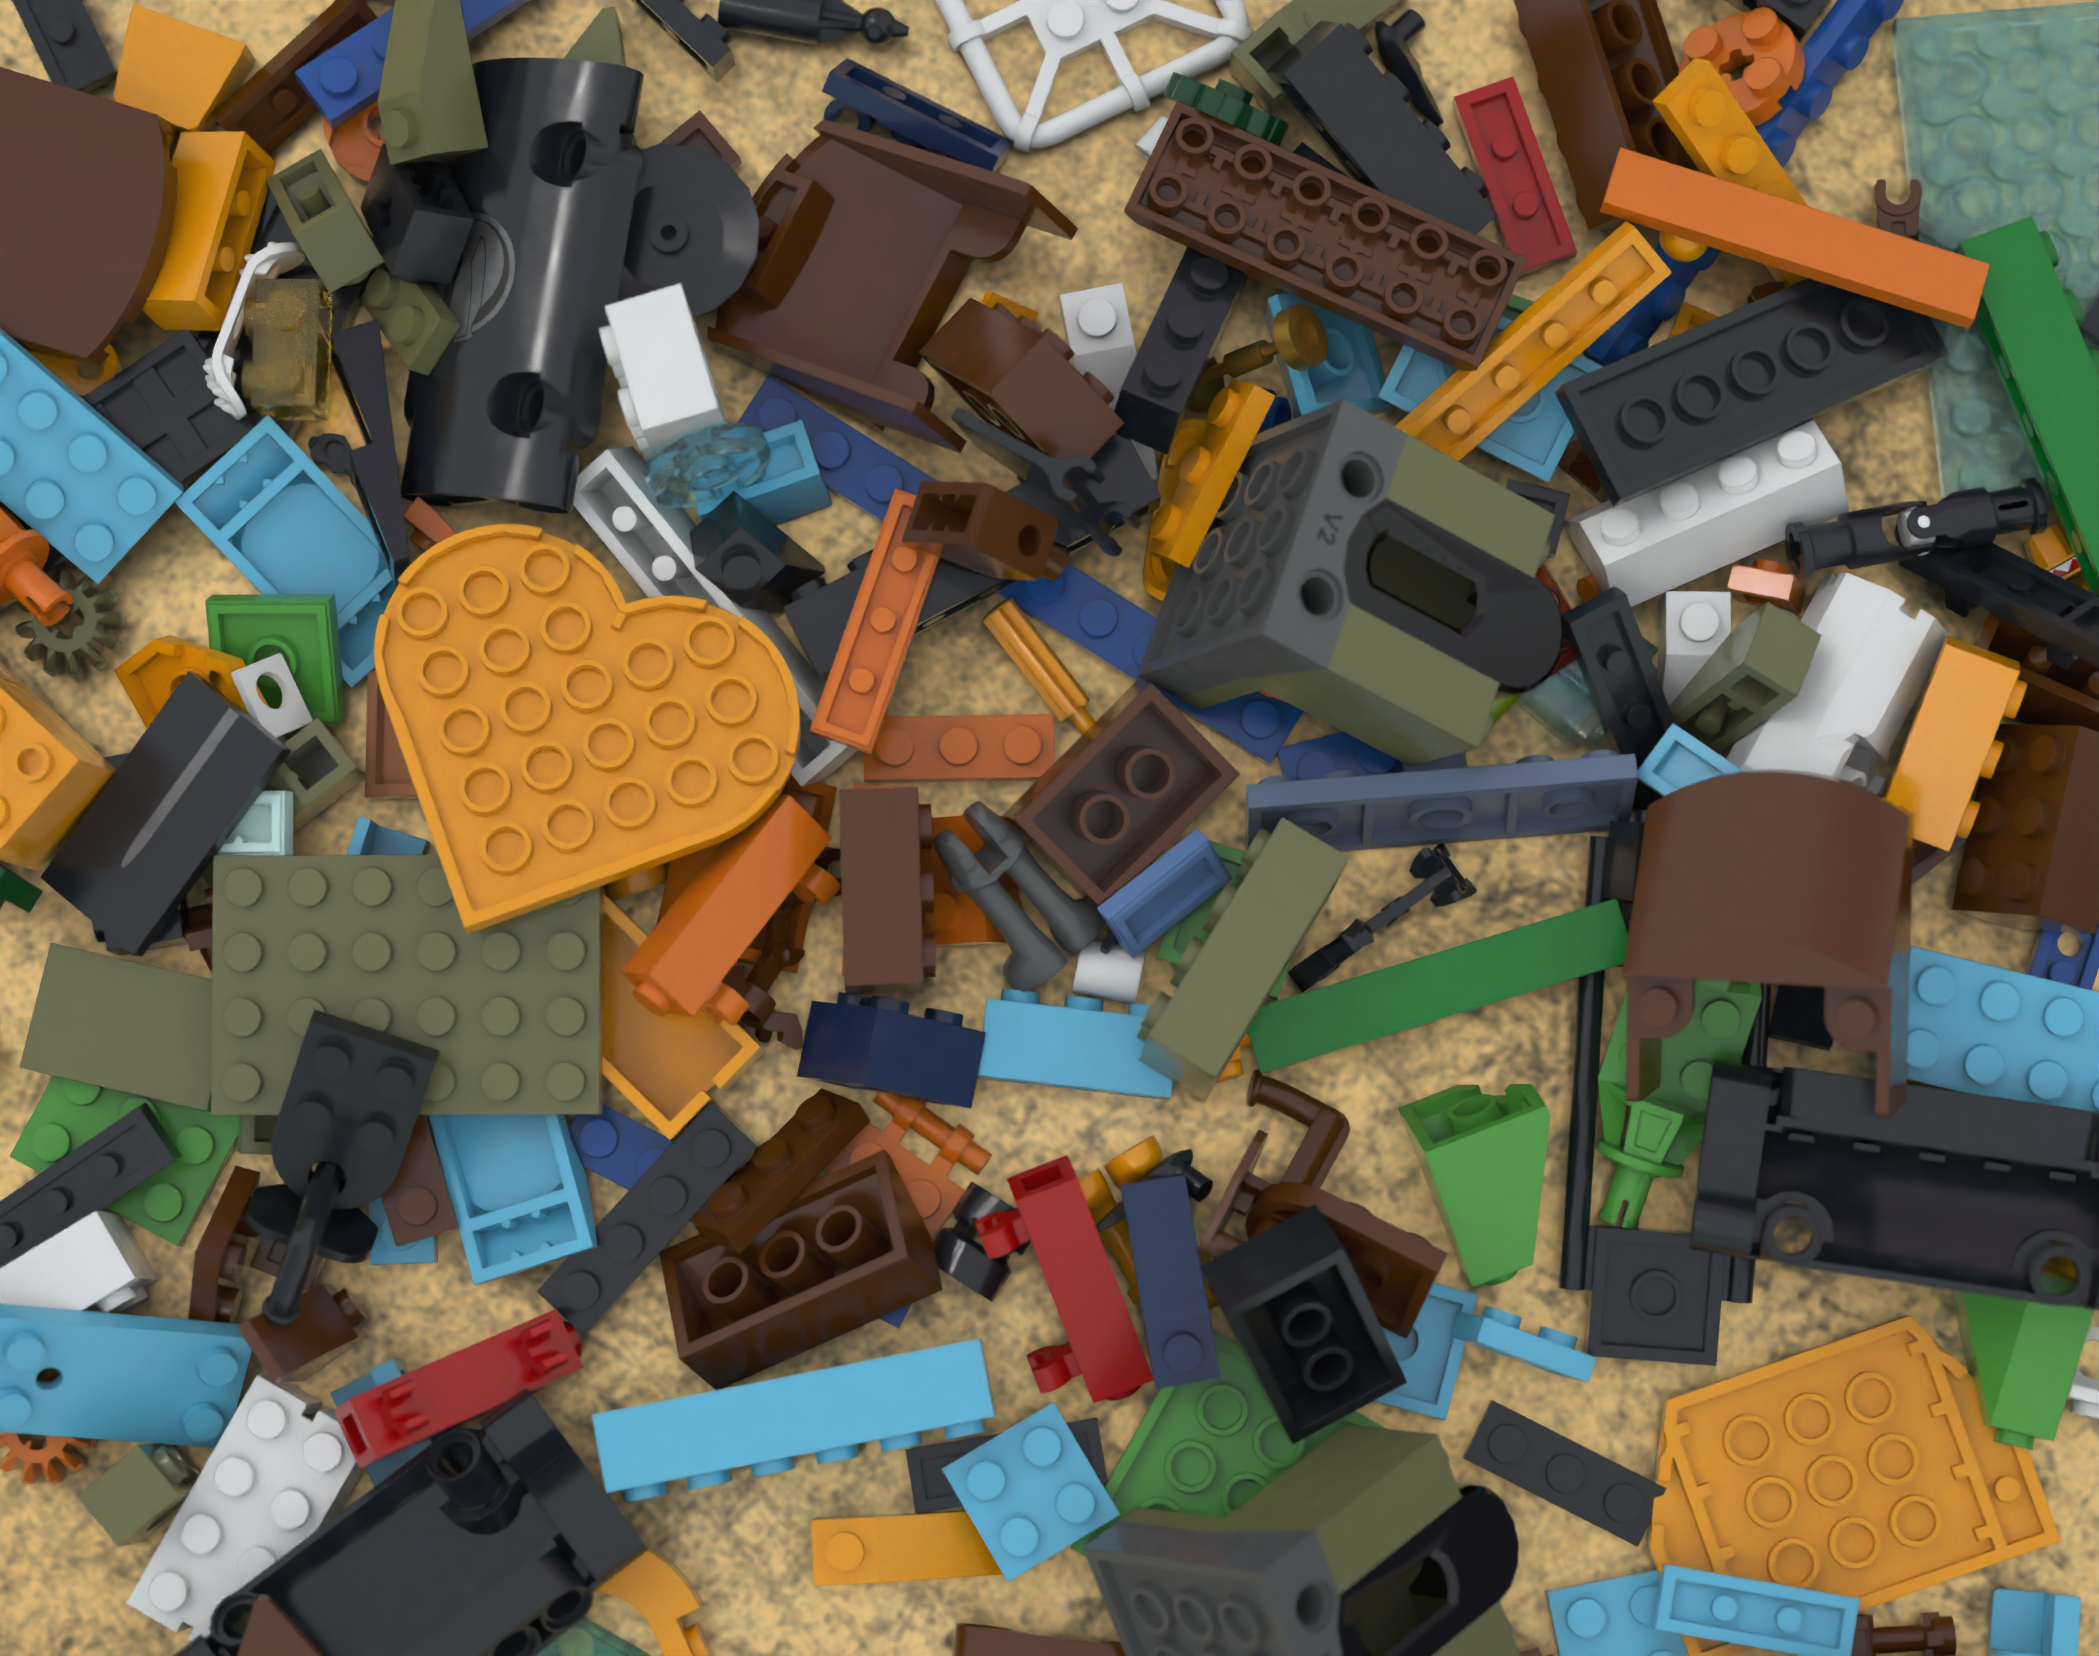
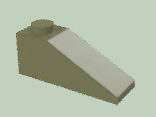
M395 0L378 96L382 132L385 138L390 165L449 159L488 148L460 0Z
M1767 602L1734 628L1671 703L1669 708L1676 725L1716 753H1721L1798 696L1822 635L1801 623L1799 618L1793 613L1779 609Z

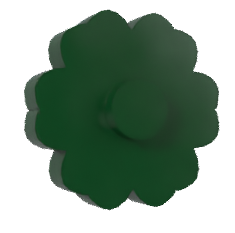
M1173 72L1163 94L1172 101L1182 102L1277 146L1281 145L1289 127L1287 122L1251 106L1250 102L1254 96L1253 93L1222 79H1219L1214 89Z

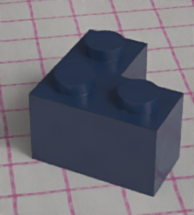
M839 992L837 1003L811 1002L797 1077L852 1089L884 1092L939 1105L971 1108L986 1032L962 1027L964 1016L962 1014L926 1008L924 1018L909 1015L910 1003L903 1000L872 995L870 998Z

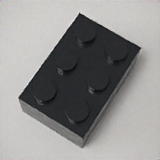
M1316 1204L1199 1266L1268 1404L1292 1445L1408 1383L1343 1246Z

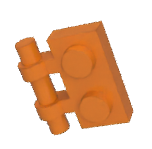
M879 1092L873 1102L893 1115L884 1131L882 1132L871 1123H868L824 1170L832 1174L885 1150L890 1155L933 1241L965 1192L964 1189L947 1178L949 1172L958 1161L978 1176L992 1154L972 1141L975 1134L961 1124L954 1128L927 1109L925 1106L928 1102ZM910 1128L940 1149L930 1165L900 1145V1142Z

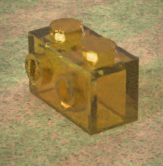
M256 279L255 298H246L244 307L246 335L254 336L253 360H245L242 369L244 398L251 399V406L263 418L269 415L273 420H328L332 294L328 292L319 279Z

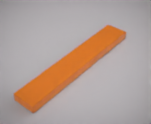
M1621 147L1616 157L1600 209L1601 213L1967 329L1971 327L1975 320L1990 264Z

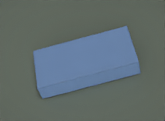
M1195 829L1097 907V910L1121 947L1134 958L1233 878L1209 839L1200 830Z

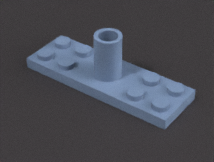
M1595 750L1575 759L1554 760L1547 755H1531L1523 757L1512 764L1467 767L1465 751L1411 767L1402 762L1403 772L1360 775L1355 771L1340 770L1328 773L1322 779L1298 781L1291 776H1270L1262 779L1258 784L1246 785L1247 850L1261 828L1272 834L1282 817L1338 851L1609 830L1610 821L1630 822L1638 780L1635 754L1618 755L1612 750Z

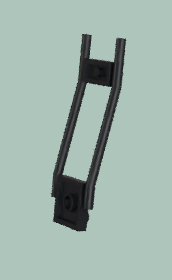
M1590 836L1584 908L1611 900V898L1603 897L1608 837ZM1619 902L1629 932L1633 903ZM1605 970L1580 977L1578 984L1559 1288L1590 1290L1585 1354L1595 1357L1716 1366L1721 1301L1752 1303L1756 1259L1690 1250L1691 1232L1590 1225L1598 1095L1597 1078L1600 1062ZM1760 983L1762 999L1741 1058V1063L1767 1067L1771 984Z

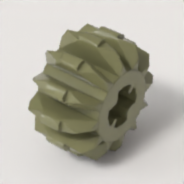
M65 570L60 571L57 578V584L73 596V604L67 605L70 607V610L65 617L58 623L45 627L20 603L19 608L33 616V620L21 622L15 626V630L18 636L33 639L26 646L23 653L31 661L40 660L45 657L43 662V671L55 677L66 664L69 676L79 680L83 678L86 659L99 671L107 668L106 659L99 653L103 646L113 651H120L122 649L123 642L109 634V630L125 626L127 619L121 612H108L119 599L112 589L98 592L99 584L87 575L76 586L73 574ZM71 612L84 620L83 625L73 628V638H69L59 631V625L69 623V613Z

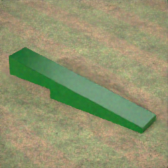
M1619 900L1605 901L1265 1004L1248 1030L1260 1073H1269L1622 965L1625 960L1629 932Z

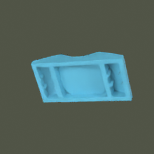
M267 415L174 502L263 595L335 594L342 677L353 688L375 667L374 641L380 614L383 615L397 587L394 586L368 519L273 419Z
M428 1115L474 1285L488 1283L598 1247L587 1175L571 1140L565 1115Z

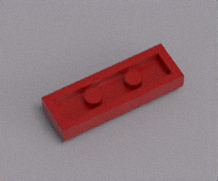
M1514 77L1454 96L1452 104L1479 178L1489 191L1487 200L1489 206L1497 214L1494 219L1504 247L1528 258L1520 276L1574 258L1577 254V249Z

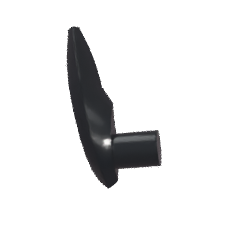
M1408 9L1391 25L1383 21H1376L1375 37L1384 66L1387 71L1396 76L1408 89L1412 96L1411 102L1431 122L1439 126L1443 123V119L1423 79L1420 64L1414 58L1407 45L1425 28L1423 18L1416 11Z
M1191 1149L1173 1153L1151 1168L1141 1179L1184 1173L1188 1195L1197 1202L1203 1201L1213 1187V1181L1191 1166L1193 1160ZM1123 1199L1095 1225L1098 1232L1126 1219Z

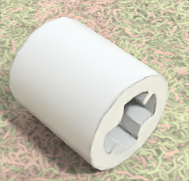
M1095 938L1086 948L1080 951L1072 992L1135 1004L1146 949L1132 958L1118 943L1108 954H1104L1100 951L1104 940Z

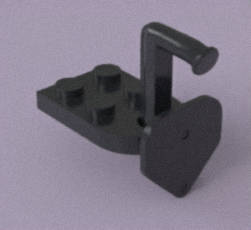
M314 1009L271 1141L272 1159L279 1176L285 1184L256 1188L245 1215V1220L253 1231L267 1239L287 1245L271 1295L266 1297L262 1303V1312L269 1322L280 1326L292 1325L297 1322L301 1316L299 1303L315 1255L342 1263H360L369 1258L378 1233V1227L358 1207L367 1205L381 1197L396 1179L435 1067L439 1050ZM317 1163L313 1172L312 1166Z

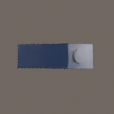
M1180 1173L1121 1183L1155 1388L1220 1378L1203 1273L1199 1267L1201 1262L1199 1251L1197 1250L1198 1245L1185 1174Z

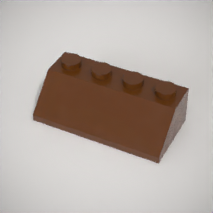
M1514 0L1519 15V27L1527 40L1538 74V86L1546 98L1557 132V144L1562 155L1565 157L1576 190V202L1585 218L1589 231L1618 228L1626 221L1600 212L1620 147L1700 172L1652 102L1679 74V68L1656 0Z
M885 1150L808 1184L740 1254L704 1239L700 1234L667 1248L659 1254L679 1359L715 1390L723 1389L943 1290L931 1236L890 1155Z

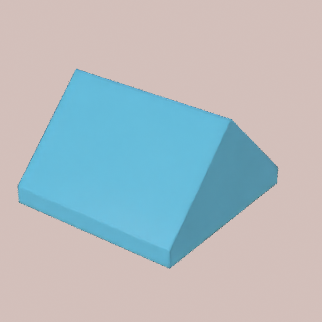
M1291 293L1276 294L1268 298L1265 318L1272 342H1274L1273 321L1276 314L1296 304L1306 305L1317 314L1324 326L1328 339V354L1325 361L1305 371L1292 369L1286 364L1279 353L1276 354L1294 419L1341 399H1346L1373 415L1394 409V406L1377 398L1386 379L1371 329Z

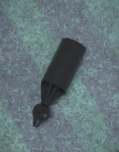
M720 0L718 23L725 29L816 45L860 33L862 38L872 45H883L891 39L907 37L909 33V27L895 20L888 10L874 7L861 14L843 0Z

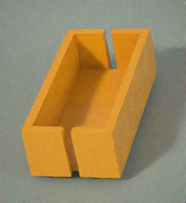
M603 892L602 1074L669 1140L674 1142L711 1101L717 1102L708 1092L715 1085L727 1092L766 1050L738 1023L735 1026L730 1025L723 1018L720 1024H716L700 1009L694 1017L666 1014L664 1017H660L640 1004L633 995L637 987L620 971L648 935Z

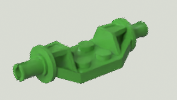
M1696 980L1693 1018L1683 1031L1673 1037L1662 1039L1660 1087L1640 1102L1626 1101L1627 986L1597 1078L1604 1137L1598 1139L1595 1148L1617 1164L1603 1207L1599 1211V1218L1615 1225L1622 1202L1628 1200L1621 1218V1227L1637 1229L1653 1178L1661 1176L1669 1178L1682 1177L1685 1167L1681 1163L1703 1138L1714 1059L1740 1063L1762 999L1760 983ZM1627 1105H1629L1631 1111L1624 1141L1621 1138Z

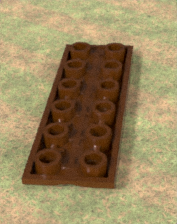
M1179 101L1176 102L1124 210V213L1142 227L1457 369L1477 371L1528 259Z

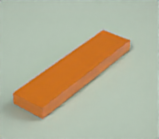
M898 489L894 490L809 730L810 734L868 754H872L941 558L901 541L916 495Z

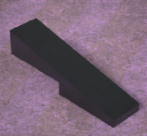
M375 319L330 334L332 363L366 445L350 450L351 478L394 586L397 587L399 585V577L409 567V552L379 320Z

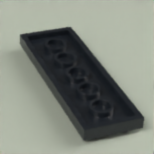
M1808 278L1560 386L1555 395L1613 507L1937 365L1949 355V352L1929 316Z

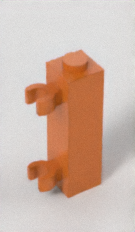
M779 795L771 807L758 820L735 836L722 841L620 971L637 987L633 992L634 997L652 1013L660 1017H664L666 1014L694 1017L700 1009L716 1024H720L724 1018L730 1025L735 1026L750 1005L738 992L722 982L725 975L791 891L807 905H812L817 900L822 906H827L842 887L829 872L814 863L832 837L790 795Z

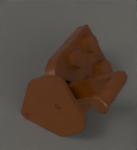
M1254 1070L1249 1083L1247 1105L1254 1107L1257 1103L1267 1106L1310 1128L1281 1181L1276 1184H1271L1253 1174L1268 1137V1133L1260 1129L1258 1130L1234 1172L1197 1250L1214 1259L1244 1243V1241L1224 1232L1234 1211L1244 1217L1247 1215L1245 1229L1248 1239H1251L1316 1204L1343 1246L1380 1325L1407 1339L1448 1253L1431 1245L1424 1237L1416 1233L1405 1232L1372 1215L1362 1205L1347 1202L1320 1189L1348 1138L1350 1131L1349 1121L1344 1114L1330 1105L1286 1083L1263 1076L1260 1070Z

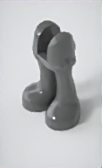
M976 801L963 812L969 825L984 842V845L976 853L972 854L965 844L947 829L938 833L932 841L939 858L949 873V884L957 892H965L992 921L1006 940L1012 953L1003 965L1005 980L1013 989L1026 992L1056 975L1065 967L1068 959L1054 942L1038 929L998 881V878L1004 872L1011 877L1047 921L1054 940L1066 952L1076 953L1086 948L1097 937L1105 921L1097 907L1087 898L1074 900L1051 879L1024 845L1023 833L1016 825L1007 824L986 805Z

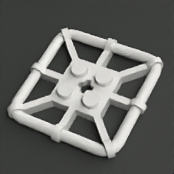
M935 0L951 31L947 39L954 52L962 53L996 124L1008 139L1014 141V149L1029 153L1031 148L1040 149L1060 143L1130 108L1136 113L1149 107V99L1165 92L1173 72L1193 79L1231 59V52L1254 33L1249 27V18L1243 0H1215L1223 19H1218L1164 0H1017L1016 3L981 20L974 21L963 0ZM1152 20H1156L1214 41L1138 77L1117 37ZM1027 21L1045 57L1027 109L1022 117L984 41ZM1101 46L1120 86L1041 123L1061 64Z

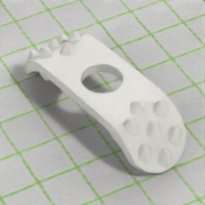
M271 241L268 242L266 248L257 253L245 255L247 264L244 269L239 270L241 278L214 346L212 358L206 359L203 365V369L209 374L205 377V380L208 382L207 387L212 390L214 395L219 397L214 400L215 405L221 407L223 411L230 413L237 420L246 416L247 412L240 397L234 390L237 378L236 373L233 372L234 359L232 356L257 291L269 293L279 274L285 273L305 261V253L298 243H276Z

